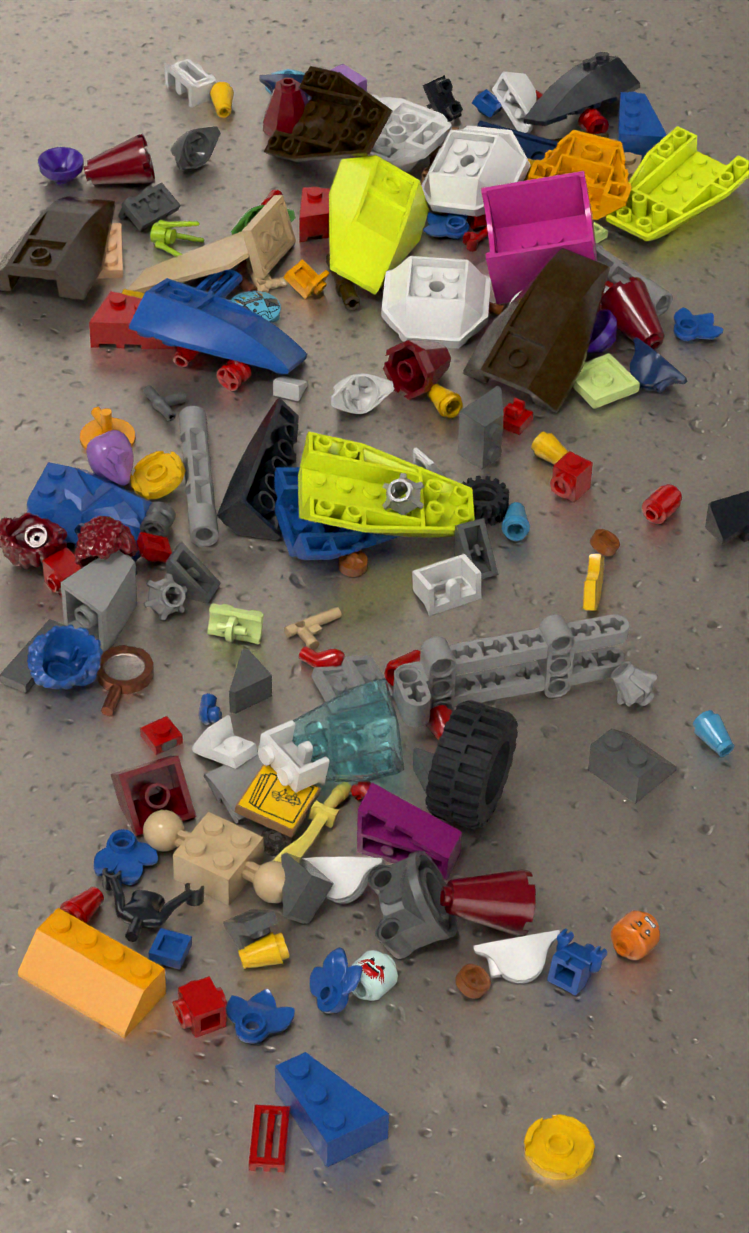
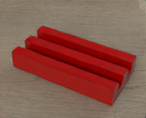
M255 1104L249 1171H256V1167H263L264 1172H270V1168H277V1172H285L290 1106ZM262 1114H268L264 1157H257ZM276 1115H282L278 1158H272Z

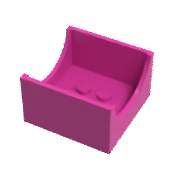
M584 171L481 188L490 252L485 254L496 304L511 302L513 297L522 291L562 248L598 262L593 215Z

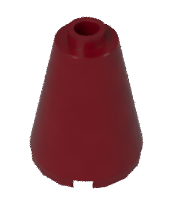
M138 134L87 160V166H84L87 181L91 180L93 185L155 183L151 155L148 153L147 148H144L148 146L145 136Z
M630 277L629 280L631 282L625 284L621 281L615 283L603 294L601 308L599 307V311L604 309L610 310L617 319V328L633 342L637 337L652 349H658L662 345L665 335L646 284L639 277Z
M521 869L449 880L447 885L441 888L440 905L445 906V911L448 914L515 936H525L529 930H523L526 922L532 923L536 904L535 884H529L527 878L533 877L530 871Z

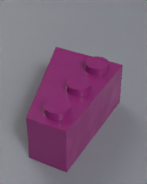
M371 783L358 808L357 852L374 858H383L385 861L394 864L408 858L410 853L418 850L424 851L432 858L444 880H448L461 853L462 832L382 787Z

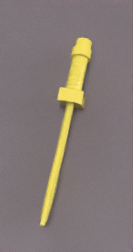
M348 782L338 784L323 804L318 801L314 802L308 819H313L307 830L300 838L285 847L273 861L281 862V854L284 853L302 858L323 826L333 827L339 809H336V807L351 792V785Z

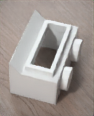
M190 59L174 63V65L165 63V85L167 87L175 85L176 92L179 95L186 93L188 88L189 106L191 108L212 100L210 91L213 85L217 83L216 79L212 74H206L199 63L194 64Z
M465 554L412 571L413 592L425 604L429 616L482 599L481 572ZM446 589V593L434 597V592Z
M290 720L261 734L258 748L260 761L264 765L270 764L277 772L279 782L283 786L289 785L295 793L316 783L324 785L330 760L324 757L312 763L313 746L311 742L305 741L299 744L298 747L292 742L296 724L293 720Z

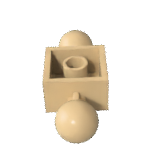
M169 810L156 811L146 819L143 835L150 847L158 851H170L178 847L173 853L174 880L182 884L190 883V887L195 890H199L201 886H204V894L227 905L232 903L250 881L253 883L256 894L265 902H283L282 888L285 881V872L282 862L270 861L264 863L262 836L210 812L203 817L191 833L185 830L181 818Z

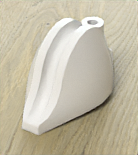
M365 373L348 376L333 387L334 394L331 396V406L354 414L367 413L394 390L393 381Z
M302 858L308 860L334 883L326 898L339 904L349 903L360 897L368 884L370 873L376 867L385 864L383 858Z
M560 930L474 945L473 949L475 954L488 959L491 978L502 976L511 983L525 984L533 981L542 973L547 952L553 943L557 941V935L560 933Z

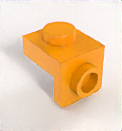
M302 259L288 270L283 278L306 299L313 293L318 295L327 286L325 280L330 273L325 270L318 275Z

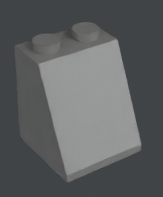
M118 550L116 553H112L106 560L95 559L61 582L64 625L68 626L71 624L74 626V629L79 627L88 629L89 635H94L95 640L101 641L103 652L114 645L137 606L135 561L129 555H125Z

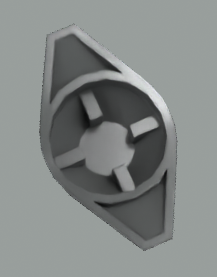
M217 126L187 131L176 140L170 151L175 156L179 170L198 168L207 163L221 134Z

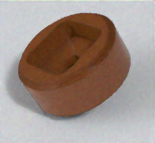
M597 529L590 538L591 546L598 553L605 556H613L620 547V542L616 535L605 529Z
M356 551L339 557V570L346 576L358 577L363 575L368 569V558L362 551Z
M475 964L464 965L455 978L460 992L473 999L481 998L491 985L488 973L482 967Z

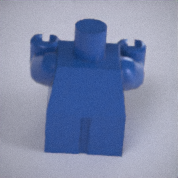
M563 929L557 935V952L552 957L547 981L576 996L586 986L591 973H596L601 969L602 960L607 956V950L605 948L600 950L601 946L595 948L591 944L584 946L576 942L569 944L573 940L574 934L571 931L567 933L568 929Z

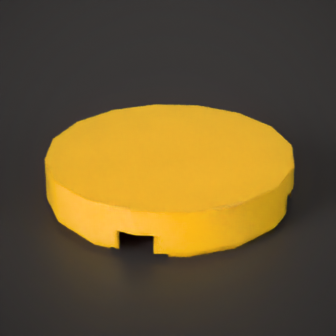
M153 452L146 455L135 465V472L133 476L132 474L130 475V484L137 495L148 500L159 499L170 494L180 485L186 471L184 463L175 452Z
M557 1114L552 1115V1118L544 1120L542 1117L527 1129L523 1149L525 1160L532 1170L549 1179L569 1180L583 1174L591 1165L595 1145L594 1140L590 1136V1131L585 1124L574 1117Z

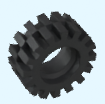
M476 476L475 481L472 478H468L467 483L463 481L461 484L471 487L473 490L475 520L484 518L485 524L489 523L490 526H494L495 521L498 523L502 522L509 506V489L506 488V484L504 482L499 484V479L497 478L491 481V476H486L485 479H481V476ZM478 500H486L490 502H479Z

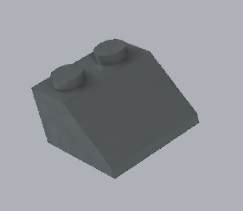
M499 386L494 387L459 413L457 454L481 469H484L492 462H496L502 453L504 412L502 389Z
M610 729L593 742L590 747L588 771L634 803H637L672 775L677 766L632 735L615 729Z

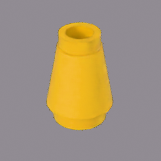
M217 82L213 85L210 96L217 116L226 118L231 114L234 90L227 82Z
M433 384L431 390L427 392L428 397L441 416L453 418L459 415L463 408L462 399L459 394L439 384Z
M545 431L541 432L531 445L535 456L551 464L557 463L568 453V450L552 433L548 434Z
M271 932L244 947V949L238 950L244 970L283 964L282 960L290 958L282 932L275 935Z

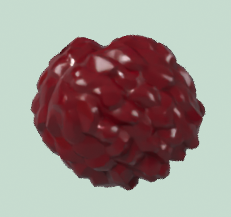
M26 512L18 518L4 517L0 521V548L3 550L4 557L10 560L12 565L21 566L24 569H28L31 566L38 568L43 564L42 560L67 547L65 541L67 538L66 530L49 519L40 518L38 515Z
M110 516L92 518L81 527V532L78 534L77 548L74 553L76 557L75 563L80 565V569H82L97 558L108 559L112 553H116L118 550L130 557L134 556L139 549L134 536L131 534L130 527L125 526L119 520H114Z

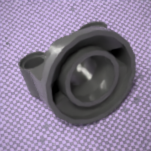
M415 851L410 853L408 858L392 865H380L370 873L368 883L379 897L380 908L384 919L378 923L375 929V936L394 958H406L420 947L438 940H447L455 937L457 932V916L446 913L445 906L440 905L441 888L447 884L440 870L426 852Z

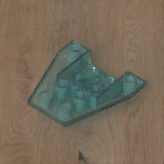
M385 678L357 685L293 720L296 725L292 742L297 747L305 741L311 742L313 746L312 763L324 757L330 760L325 782H368L394 775L404 770L399 723Z

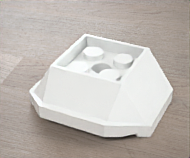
M372 95L393 110L368 156L377 155L404 172L409 173L446 140L450 130H452V125L450 122L448 123L444 114L401 98H379L378 95Z
M467 125L464 129L450 130L426 175L422 189L432 211L477 217L485 214L481 188L524 181L531 165L512 130Z
M409 256L396 268L386 271L381 317L399 334V338L403 342L407 340L439 342L447 348L459 349L467 342L468 338L488 324L491 279L482 274L469 260Z

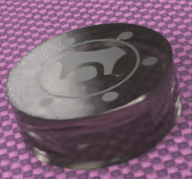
M268 827L261 834L264 852L273 857H276L285 847L293 843V838Z

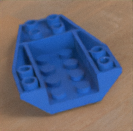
M169 278L164 279L145 292L129 325V329L137 331L138 335L146 338H157L168 346H179L270 369L278 374H288L307 358V353L291 337L260 315L230 300Z

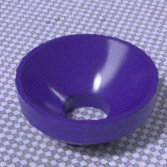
M55 147L44 151L39 156L38 166L43 176L55 181L56 184H65L68 181H72L82 172L84 158L76 149Z
M604 309L598 312L587 353H601L615 342L617 319L610 310Z

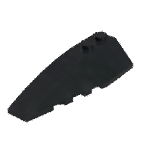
M598 52L594 57L583 60V63L573 67L554 82L524 117V123L547 126L567 119V115L584 113V108L591 107L595 109L601 107L602 101L607 100L608 103L615 102L620 99L621 92L628 93L639 89L640 82L619 57L609 56L608 52Z
M281 398L274 402L248 444L230 480L217 517L223 524L228 526L237 535L278 540L282 535L275 514V504L277 501L276 468L292 467L296 463V453H294L293 445L297 443L299 415Z

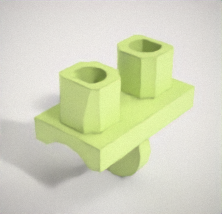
M211 604L207 634L225 637L227 642H233L234 640L255 644L261 642L264 614L261 611L238 609L227 604Z

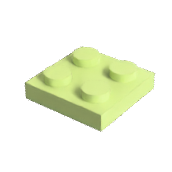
M608 353L584 362L583 369L572 387L595 409L639 392L640 383Z

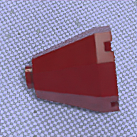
M283 78L276 82L263 120V132L270 137L275 130L292 134L294 126L298 123L308 103L305 92L299 88L301 83L293 78Z
M407 340L387 349L386 356L389 355V358L384 363L383 370L387 379L393 381V391L397 393L400 390L407 394L403 397L410 400L431 390L433 384H436L450 367L451 356L447 347L439 342Z

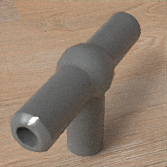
M146 386L143 391L152 402L153 408L160 411L167 421H172L176 417V413L170 406L185 403L186 396L183 392L163 397L152 386Z

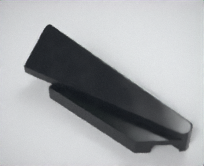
M749 491L715 500L708 504L705 528L722 544L736 536L743 542L749 541Z

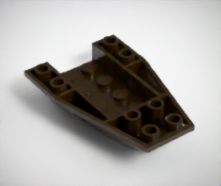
M310 66L299 86L301 90L311 97L304 108L301 118L294 126L292 134L275 130L269 138L264 152L268 155L295 162L366 157L370 154L393 110L342 73Z
M66 196L52 203L40 214L1 260L0 291H12L20 277H35L56 280L60 297L84 300L104 266L115 210V201Z
M562 248L487 328L464 368L463 374L486 384L490 378L530 394L534 404L558 413L583 369L610 267Z

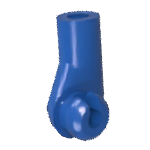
M207 693L201 697L198 716L204 725H212V723L222 719V712L216 706L217 698L213 694Z

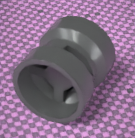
M153 502L150 504L146 517H144L140 525V532L167 537L170 527L176 518L174 509L165 502Z

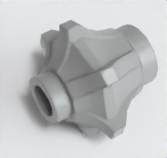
M401 473L399 479L392 481L390 484L384 483L383 488L386 490V501L382 506L385 510L391 508L401 515H406L417 507L423 508L424 504L420 502V492L424 488L422 482L415 483L407 479L406 473ZM403 494H406L404 498L400 499Z
M166 573L164 579L157 582L149 580L146 583L149 587L148 601L143 604L145 608L151 607L159 614V620H166L169 614L176 611L180 614L183 613L185 608L182 603L185 600L187 588L175 583L172 574Z
M630 661L620 664L612 672L611 678L615 681L617 687V702L619 705L625 703L627 706H631L633 703H636L640 706H645L654 698L652 689L655 680L658 678L655 672L641 670L637 666H633Z

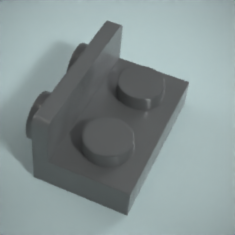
M160 183L154 187L152 185L146 187L136 197L130 196L126 198L121 204L122 208L118 217L121 220L129 217L138 230L142 231L159 220L175 213L181 205L165 185Z

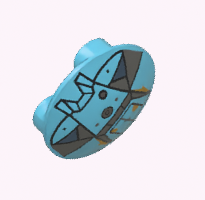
M247 291L234 296L230 300L260 315L269 322H276L280 319V302L269 293Z

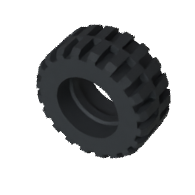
M472 700L464 701L456 706V710H453L449 721L445 724L443 734L439 738L428 775L425 803L432 816L471 829L481 828L489 821L503 793L517 744L518 723L510 712Z

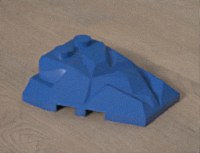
M48 462L28 498L27 512L38 515L40 518L49 519L51 522L57 523L60 527L64 528L67 532L66 543H74L75 548H77L78 536L74 529L78 524L86 523L97 516H110L114 520H119L125 526L130 527L131 534L134 536L137 544L140 525L144 517H146L150 504L153 502L88 470Z
M300 467L276 468L275 492L277 501L275 504V514L289 556L298 557V559L332 560L401 537L365 533L299 518L298 473Z

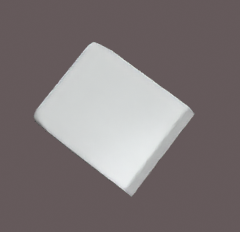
M281 376L273 382V396L300 401L308 382Z
M418 448L413 449V464L445 477L431 459Z

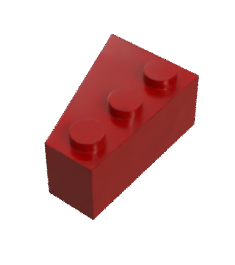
M302 188L299 243L307 242V237L322 235L323 239L329 238L330 188Z
M110 291L89 322L91 348H99L100 344H116V348L125 349V344L141 345V349L176 350L177 346L165 345L162 343V340L154 337H142L138 335L137 331L129 329L130 322L142 300L141 298Z

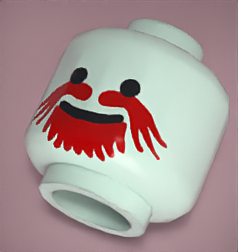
M376 950L367 951L351 965L362 966L360 981L356 989L352 991L359 999L379 1000L397 982L398 973L395 962L389 955Z

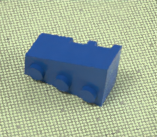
M621 92L617 141L622 142L624 153L631 152L636 155H642L643 160L647 152L667 134L645 94Z
M304 1052L275 1066V1092L285 1106H290V1114L326 1167L388 1139L389 1113L308 1053Z

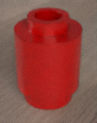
M674 485L660 486L642 503V511L645 518L655 524L663 523L680 507L682 494Z

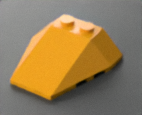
M572 130L560 140L553 151L549 149L542 160H536L527 180L584 171L594 220H598L626 206L632 188L631 183L628 182L629 173L628 169L625 168L626 159L622 142L577 130Z

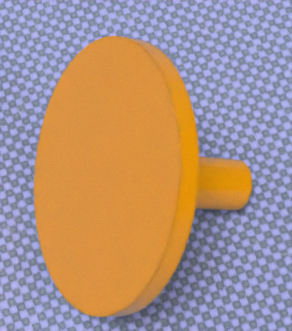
M95 407L92 409L91 415L95 420L87 423L80 432V443L85 450L90 440L111 430H118L128 437L131 447L133 446L136 437L135 430L131 424L125 420L112 417V411L109 408L101 410L100 407Z

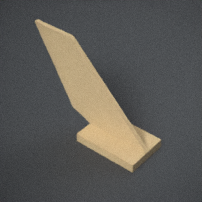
M274 195L241 232L148 267L127 289L144 293L166 278L181 283L229 270L248 257L250 258L255 278H264L296 242L284 196Z

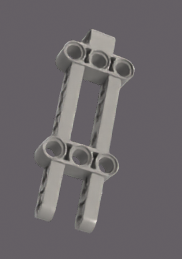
M556 614L543 619L537 629L448 645L445 638L440 636L432 637L422 644L420 661L403 664L396 668L394 672V700L405 724L411 727H422L430 720V710L439 705H446L448 709L454 710V707L468 700L480 703L543 690L547 697L552 699L559 698L568 693L571 685L611 678L612 672L625 662V654L618 648L608 646L618 645L627 640L629 622L625 617L615 614L567 623L563 616Z

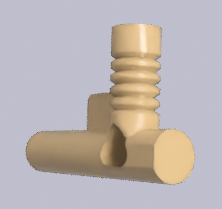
M250 259L246 261L247 270L254 285L257 287V291L269 293L268 290L287 287V281L283 277L271 279L270 275L267 274L264 278H255Z
M338 607L287 625L284 627L285 635L290 638L298 634L306 646L315 650L318 648L319 642L314 635L322 632L321 625L341 618V611Z

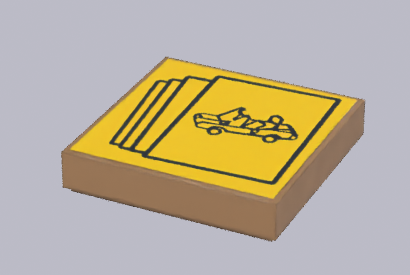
M263 764L237 802L235 813L293 838L312 805L319 797L321 788L311 785L295 793L289 785L283 786L279 782L277 772L270 765Z

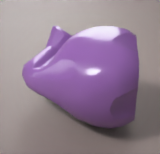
M111 430L90 440L86 453L92 471L97 476L119 485L125 486L129 484L134 456L128 437L118 430Z

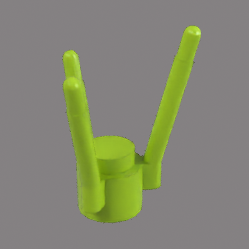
M159 220V222L152 226L150 239L151 242L155 243V248L164 250L175 257L182 255V253L167 245L173 244L176 238L200 243L205 241L204 238L177 233L176 229H173V227L199 226L200 223L198 221L167 222Z

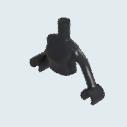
M103 868L102 886L108 891H113L118 919L130 924L125 934V938L130 942L138 940L143 927L155 928L162 926L172 912L184 902L190 906H199L204 902V886H201L199 890H190V883H186L185 891L166 904L163 896L156 892L136 890L132 893L130 901L125 905V895L121 887L122 871L119 870L117 874L109 875L108 868Z

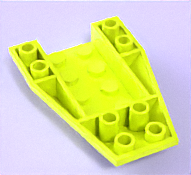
M677 126L647 152L629 180L632 188L626 206L608 214L606 221L646 242L658 239L684 225L733 193L749 178V160L738 155L728 165H725L697 151V135Z
M377 155L342 159L329 191L330 270L359 285L361 288L376 294L385 283L386 271L399 266L420 241L429 212L420 180Z
M308 431L298 473L299 518L365 533L422 538L454 537L455 525L475 520L473 490L471 487L366 444ZM401 473H406L407 479L415 483L422 482L424 485L420 492V502L424 504L423 508L417 507L406 515H401L391 508L385 510L382 506L386 501V490L383 488L384 483L390 484L392 481L399 479ZM403 494L400 499L404 498L406 494Z

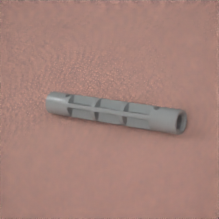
M596 243L598 262L610 267L607 281L613 284L621 281L625 284L631 282L629 280L630 277H639L647 286L657 316L664 314L670 308L673 300L671 293L651 279L645 278L629 267L625 261L619 260L606 251L602 245Z
M189 406L180 412L179 425L183 448V463L186 470L185 489L188 501L190 540L196 546L208 547L217 542L219 532L214 502L207 418L205 411L201 407Z

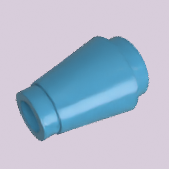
M519 502L511 503L508 506L501 525L503 534L513 541L522 540L530 531L525 507Z
M708 710L696 717L692 725L695 728L694 733L720 757H724L733 751L735 745L732 743L719 714Z

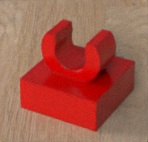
M514 398L513 404L509 402L503 409V429L519 436L533 421L534 412L525 409V401Z

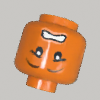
M633 910L627 913L611 930V941L615 951L630 960H639L645 957L657 946L660 940L658 922L651 914Z

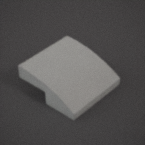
M371 655L344 657L341 666L314 667L311 675L334 717L358 714L375 709L394 700L393 691Z
M258 754L236 769L223 765L204 774V778L218 803L223 801L236 825L249 819L235 813V806L263 765Z

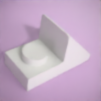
M229 715L209 726L192 746L193 753L235 769L258 754L256 743L234 736Z

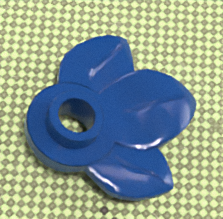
M428 213L427 222L429 226L423 228V231L434 237L448 236L452 239H460L466 232H469V225L466 222L468 215Z
M683 307L674 314L676 324L674 325L673 332L676 337L683 341H690L696 338L714 339L723 333V328L713 325V313L693 315L688 309Z
M120 829L110 835L106 848L95 855L94 872L97 876H102L103 868H108V874L114 873V875L121 870L122 883L134 885L142 877L143 865L148 866L158 863V855L156 850L147 843L138 842V839L131 831Z
M339 947L329 953L323 962V967H315L310 975V991L317 997L318 1008L327 1014L339 1013L346 1007L349 993L356 989L362 974V966L353 965L348 967L347 956L343 948Z
M265 989L248 1001L232 995L227 1003L226 1013L228 1018L235 1023L237 1037L243 1042L253 1044L263 1041L270 1033L281 1032L288 1028L294 1019L295 1009L292 1007L277 1008L271 991Z

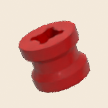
M590 108L585 110L578 119L579 127L589 134L604 133L609 128L608 120L601 116L597 109Z
M231 359L217 371L219 383L229 391L237 390L242 382H246L251 377V369L248 364Z

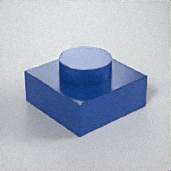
M487 89L478 94L472 101V104L477 107L478 111L489 118L496 115L503 108L497 97Z
M160 928L149 950V960L161 965L181 969L192 946V936Z

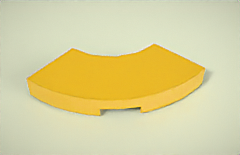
M601 554L589 555L588 573L584 581V610L596 611L600 602L604 573V556Z

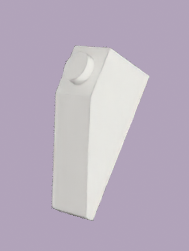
M503 71L492 91L517 131L530 134L535 125L525 124L524 117L537 102L536 89L526 74Z

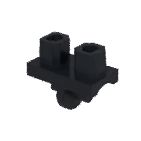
M445 75L422 85L430 104L426 105L428 109L432 108L433 111L444 114L448 122L462 116L463 108L460 102L455 100L451 92L453 85L450 79L445 78Z

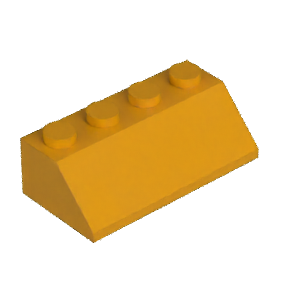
M57 908L36 929L18 970L20 978L123 1038L127 1037L166 994L165 968L60 908Z

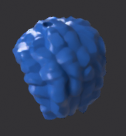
M71 624L68 626H53L45 634L37 636L33 643L28 646L27 662L28 668L31 670L30 675L34 678L37 685L50 689H71L74 685L87 686L97 677L96 673L100 669L103 650L101 649V641L95 640L94 635H89V631L86 628L79 627L74 629V626Z

